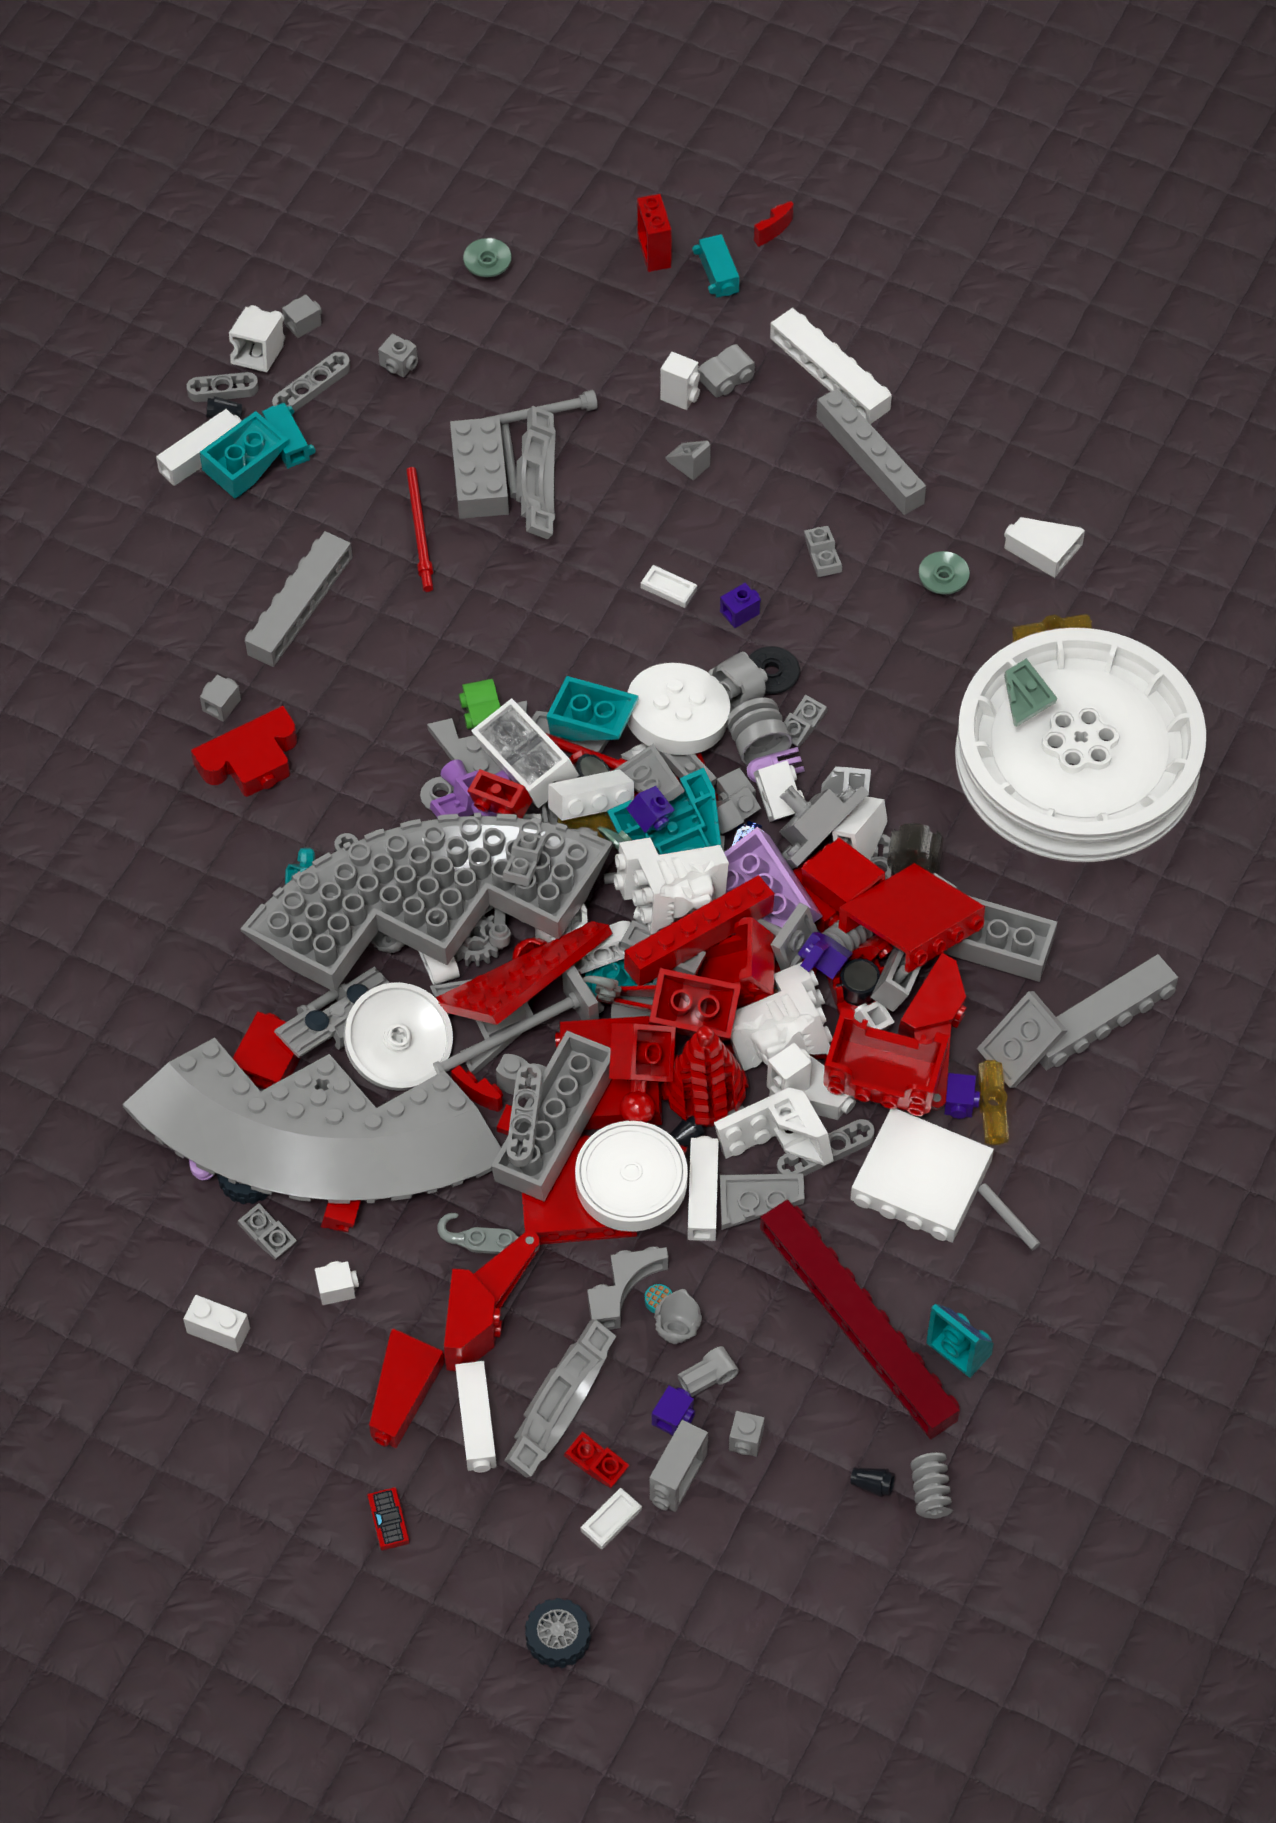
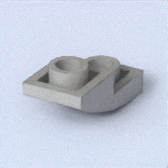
M824 526L804 530L806 544L817 576L822 577L841 573L842 564L835 550V540L829 527Z
M807 695L803 697L794 713H789L784 721L792 737V744L798 748L810 736L828 711L825 705Z
M519 831L512 846L511 857L503 872V881L529 887L543 850L544 836Z
M259 1203L237 1222L275 1260L297 1242L279 1220L276 1222Z

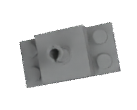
M792 785L785 790V793L781 794L780 798L796 813L779 831L791 843L781 853L791 869L798 867L869 794L863 786L855 789L850 787L837 796L830 789L814 795L809 802Z

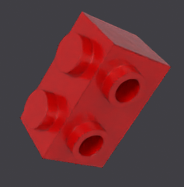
M479 769L467 790L474 802V806L480 811H492L496 814H515L517 818L522 819L533 801L525 786Z

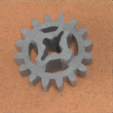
M485 914L482 915L456 952L457 962L465 959L466 966L471 961H475L476 966H480L481 960L489 964L490 956L496 958L499 956L498 949H503V947H494L489 943V930L494 925L493 915L488 918L485 917Z

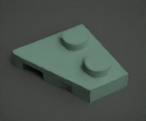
M1027 658L1008 669L1004 674L1015 727L1056 703L1058 698Z

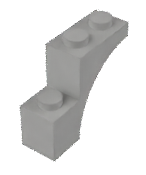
M648 1247L644 1251L631 1252L624 1250L611 1255V1271L614 1286L597 1285L593 1289H587L590 1319H596L608 1330L621 1328V1309L631 1289L647 1276L668 1270L667 1248Z

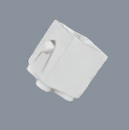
M254 305L245 307L229 332V341L234 346V350L230 355L231 364L268 372L284 346L283 314L279 311H262ZM253 344H254V347H253V350H252V357H251V356H250V352H251L252 346H253Z

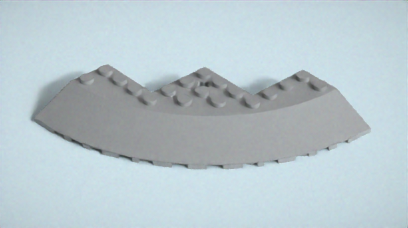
M474 813V816L458 817V814L437 816L438 819L422 822L420 819L400 823V827L386 831L379 829L366 834L364 839L352 844L347 842L338 851L332 854L328 852L312 862L313 865L303 872H297L292 876L291 881L272 893L273 897L265 904H261L240 929L242 933L289 969L335 992L378 931L445 965L449 964L489 905L559 939L587 899L612 849L613 842L584 830L579 832L568 829L567 825L561 823L554 825L542 822V819L539 818L522 819L517 818L515 814L481 816V813ZM519 831L545 837L543 850L529 887L503 881V872L511 857L512 846Z
M216 1038L168 1062L123 1103V1108L144 1130L147 1129L154 1134L155 1139L162 1145L166 1144L175 1150L176 1155L181 1158L186 1157L195 1162L196 1167L213 1175L218 1173L228 1178L230 1183L236 1184V1182L250 1185L252 1190L270 1195L272 1192L289 1195L290 1199L310 1201L311 1198L325 1199L328 1200V1203L347 1204L350 1203V1200H367V1203H375V1199L391 1198V1201L409 1199L412 1198V1194L427 1192V1194L437 1192L438 1188L451 1184L454 1187L463 1184L465 1179L473 1176L479 1178L491 1172V1165L501 1149L478 1108L445 1071L376 1108L332 1056L328 1054L260 1092Z

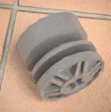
M764 697L746 701L737 706L728 715L727 728L731 733L732 739L736 742V749L741 760L746 765L756 758L790 749L792 737L782 720V715L776 702L772 699Z

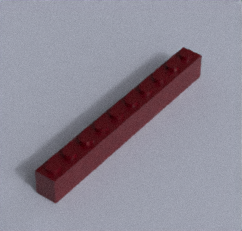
M787 1199L760 1217V1230L929 1439H933L958 1422L960 1406L957 1400L951 1394L947 1395L941 1388V1381L934 1373L930 1374L924 1367L925 1364L922 1357L916 1351L912 1352L904 1335L899 1330L895 1331L892 1328L887 1314L882 1309L878 1310L872 1303L871 1295L865 1288L861 1289L857 1285L852 1271L847 1267L844 1268L839 1263V1258L834 1249L830 1246L826 1247L821 1241L822 1237L819 1231L814 1226L810 1227L804 1220L805 1216L802 1210L797 1205L793 1206Z

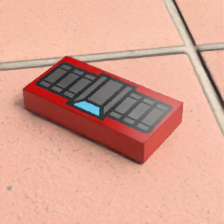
M396 1487L367 1494L381 1551L409 1544Z

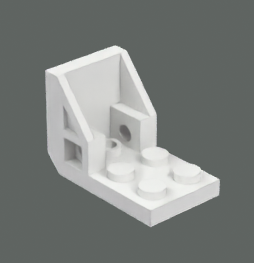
M788 1087L714 1122L720 1148L726 1159L731 1156L740 1155L746 1149L757 1144H763L776 1136L785 1153L789 1152L823 1166L834 1161L828 1133L805 1092L802 1090ZM789 1130L793 1133L787 1134L785 1131Z

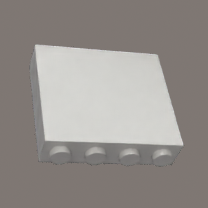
M890 1109L851 1188L850 1200L862 1208L876 1210L888 1219L895 1218L914 1230L921 1229L931 1233L938 1240H947L953 1243L992 1162L994 1149L901 1110Z

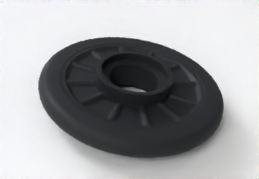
M768 646L757 649L749 655V658L758 668H762L765 671V668L768 666H775L779 670L776 674H768L766 672L768 680L765 682L766 694L785 692L797 682L800 675L799 663L789 651L780 647Z

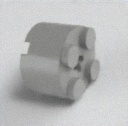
M743 651L733 655L709 671V674L714 676L727 691L730 700V712L746 701L763 698L765 695V682L768 680L767 674L762 668H758Z

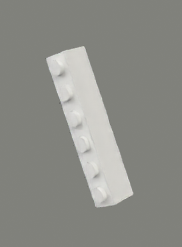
M791 308L771 322L770 339L830 392L838 388L870 424L890 411L892 397L890 391L875 381L869 372H865L859 367L852 357H848L842 352L836 343H832L826 338L819 328H815L809 323L803 314H799L795 309Z

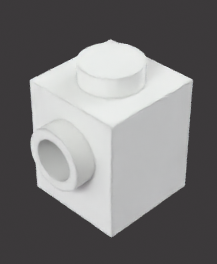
M877 1001L870 1005L864 1003L855 1009V1019L862 1023L863 1019L868 1020L869 1027L886 1031L894 1023L885 1006Z
M335 1261L324 1267L315 1268L322 1305L355 1298L354 1288L359 1287L356 1270L350 1271L348 1261L343 1263Z

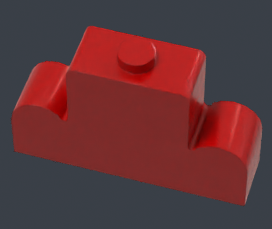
M281 706L192 749L193 764L207 784H222L227 779V776L231 775L245 797H249L263 789L273 787L277 782L290 776L289 763L284 752L290 751L297 744L295 724L285 707Z

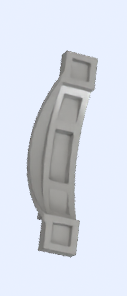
M532 406L527 411V431L522 435V456L517 460L516 501L521 503V516L526 518V532L549 539L553 535V521L555 519L554 459L556 430L554 429V414Z
M596 1319L589 1321L578 1341L570 1345L557 1368L550 1370L523 1414L526 1418L514 1436L517 1441L504 1461L525 1477L533 1475L540 1461L547 1457L570 1425L592 1387L607 1357L608 1349L616 1338V1335Z

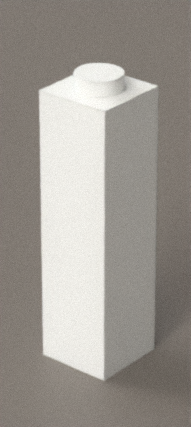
M225 409L157 455L159 472L173 486L177 485L202 468L200 451L240 423L241 419L237 415L233 416Z
M709 1136L691 1138L688 1240L716 1241L718 1139Z
M484 1361L455 1364L468 1471L474 1470L479 1473L486 1472L491 1468H496V1457Z

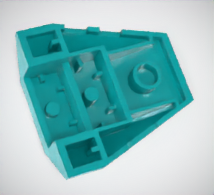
M704 767L680 778V784L685 791L674 800L669 801L675 811L668 818L670 822L659 831L653 829L644 833L626 809L632 800L607 810L617 834L622 830L632 840L651 838L658 855L721 845L715 789Z

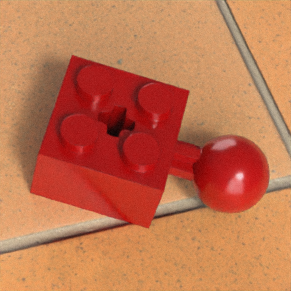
M612 1023L609 1079L631 1080V1092L624 1096L620 1104V1112L625 1121L648 1123L653 1118L655 1102L646 1093L647 1081L673 1082L676 1027Z

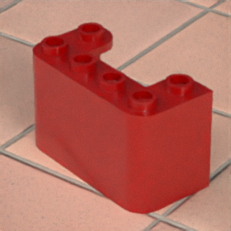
M753 917L740 919L734 925V932L736 934L704 951L706 952V957L696 976L741 985L737 1008L750 1005L774 994L775 954L771 943L775 939V935Z
M842 1007L825 1062L823 1084L827 1090L835 1095L846 1094L853 1096L862 1102L872 1101L880 1103L888 1109H903L915 1116H923V1114L929 1113L946 1058L949 1035L936 1032L933 1039L927 1040V1035L922 1034L920 1040L872 1028L868 1026V1020L863 1019L862 1023L855 1019V1010Z

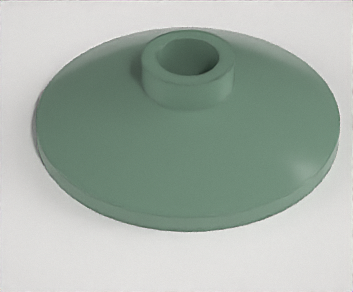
M483 238L472 242L465 249L463 260L466 268L471 273L481 277H493L503 273L509 267L511 252L502 241Z
M947 551L928 555L923 559L919 567V578L922 584L930 591L938 594H952L961 590L967 584L970 574L966 561L959 555Z
M599 826L597 828L608 841L613 842V846L618 851L620 842L632 841L622 830L617 834L605 827Z

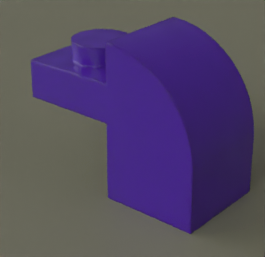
M813 932L798 952V955L804 958L800 965L808 972L816 967L832 980L839 974L853 954L834 939L819 932Z

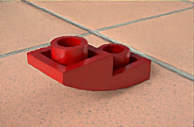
M792 201L770 209V218L754 225V241L758 247L773 240L790 225L793 220L794 204Z
M875 935L854 949L848 961L862 958L872 961L877 956L882 959L894 948L889 942Z
M460 1065L451 1070L452 1080L470 1100L493 1111L499 1112L503 1109V1093L496 1084L493 1083L491 1085L486 1078L477 1082L475 1076L470 1071L465 1072Z
M583 1431L563 1455L588 1475L612 1488L629 1466L608 1447L606 1449L602 1448Z

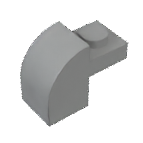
M748 786L742 787L724 800L716 801L720 835L745 822L744 819L761 809Z

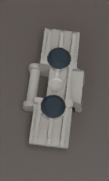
M374 966L351 982L339 985L335 992L330 990L308 1005L299 1006L297 1008L298 1015L275 1029L274 1033L298 1058L332 1037L336 1041L335 1047L339 1050L344 1047L345 1021L355 1002L370 989L390 982ZM334 1000H337V1001H338V1002L332 1004L330 1007H328V1008L325 1009L324 1011H319L321 1008L325 1007L326 1005H328V1004L331 1003L332 1001H334Z

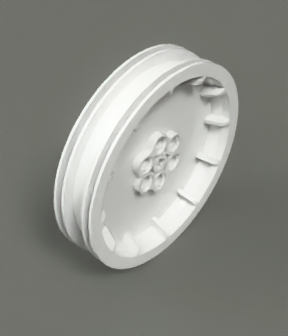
M1062 628L1048 630L1026 636L1004 647L993 655L973 677L965 692L960 708L955 747L957 774L962 789L976 813L995 832L1018 847L1040 856L1062 861L1098 862L1112 860L1133 854L1152 845L1175 827L1184 816L1193 800L1198 785L1206 748V726L1200 703L1190 684L1174 665L1153 649L1126 636L1098 629ZM1027 658L1058 699L1055 704L1015 727L1004 674L1008 669Z

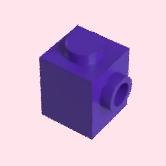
M744 583L720 597V612L734 628H737L760 614L761 598L756 590H751Z
M657 786L638 793L626 808L644 833L653 829L659 831L670 822L668 818L675 811Z
M948 1073L944 1115H951L959 1119L972 1117L973 1107H979L980 1091H975L976 1076Z
M668 1386L652 1412V1425L673 1436L682 1420L688 1423L692 1422L696 1413L694 1410V1398L682 1388L675 1389Z

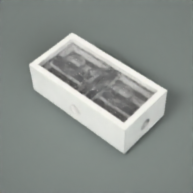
M512 698L471 730L481 748L513 782L526 787L533 800L532 802L537 808L548 801V784L574 779L579 776L566 754Z

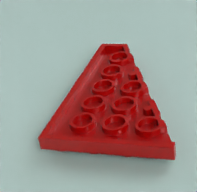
M595 921L588 922L582 927L561 936L559 939L535 948L435 998L446 1013L498 1025L613 933L608 924Z

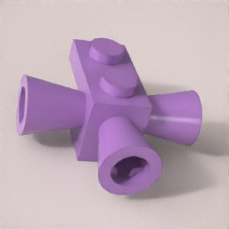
M458 759L450 761L443 767L441 777L454 787V792L431 801L430 809L436 817L448 814H458V816L463 817L473 815L474 813H481V816H497L492 811L482 812L477 809L467 791L478 770L467 773L463 762ZM502 770L494 774L510 780L508 775Z

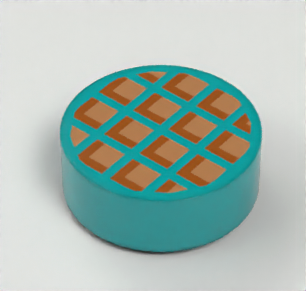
M655 1284L649 1287L645 1293L647 1309L655 1313L656 1306L664 1297L671 1294L672 1291L662 1284Z

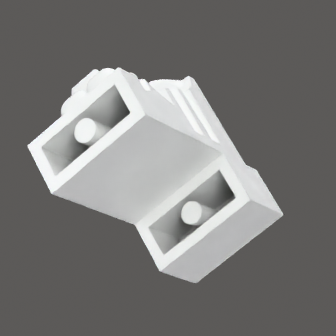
M651 838L619 843V854L615 855L617 874H614L615 888L620 890L624 900L632 899L634 906L639 907L641 921L647 925L651 934H655L659 929L674 922V918L687 916L726 894L729 862L721 845L658 855Z
M802 962L774 974L778 993L736 1010L730 1042L735 1056L744 1071L757 1067L762 1061L768 1065L769 1059L793 1043L800 1049L806 1050L808 1054L828 1055L830 1049L829 1042L833 1038L828 1027H823V1024L827 1021L821 1005L825 1004L820 990H815L814 986L819 984L813 970L810 972L800 966Z

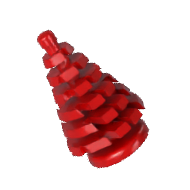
M701 1026L691 1039L686 1042L682 1054L679 1057L676 1054L674 1058L673 1082H663L661 1094L663 1100L669 1101L670 1109L685 1121L686 1118L688 1119L693 1115L695 1124L702 1127L715 1126L714 1122L728 1116L729 1111L735 1109V1112L738 1111L746 1097L745 1088L749 1087L745 1071L741 1070L737 1059L725 1047L712 1028Z

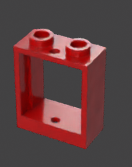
M661 194L637 198V237L647 270L652 272L671 268L672 230Z

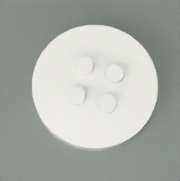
M682 663L659 664L639 673L629 686L628 693L638 695L639 700L627 724L632 733L647 746L654 744L658 751L673 755L696 754L714 746L726 731L728 715L730 713L729 696L724 686L705 670Z
M622 1121L603 1127L584 1143L577 1157L575 1167L576 1191L581 1204L595 1220L616 1230L642 1231L660 1225L677 1211L687 1189V1162L680 1145L669 1133L646 1122Z

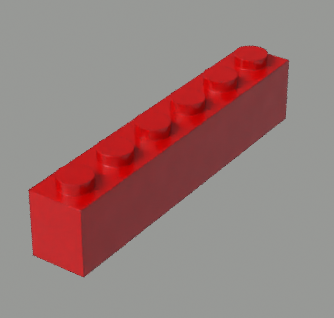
M759 875L624 950V969L638 986L645 985L658 977L660 968L671 970L735 934L734 925L740 919L753 917L758 921L772 913L775 893Z

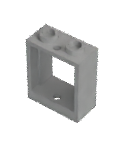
M684 1420L680 1422L650 1476V1500L656 1507L676 1512L707 1456V1431Z

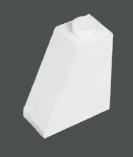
M1020 517L1014 525L1010 524L1004 533L1006 538L1005 549L1055 578L1083 545L1085 530L1080 527Z
M866 796L832 831L833 841L840 837L870 860L887 824L884 799Z
M810 1056L812 1059L810 1088L805 1091V1094L817 1115L838 1120L843 1113L848 1114L856 1104L855 1098L846 1094L835 1095L830 1093L823 1084L825 1066Z

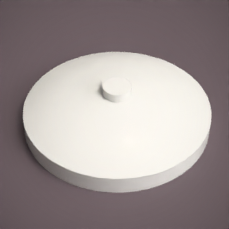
M386 983L364 993L351 1008L344 1026V1046L353 1067L370 1083L389 1090H410L437 1075L433 1063L437 1061L441 1063L448 1059L453 1044L451 1022L439 1001L426 990L407 983Z

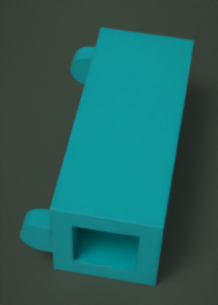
M722 234L699 239V244L693 246L692 251L695 255H699L711 284L708 287L709 293L715 294L716 298L739 293V275Z
M284 402L263 410L262 416L289 439V443L279 454L288 469L309 461V456L314 454L316 449L313 445L307 444L292 417L294 413L293 407L286 406Z

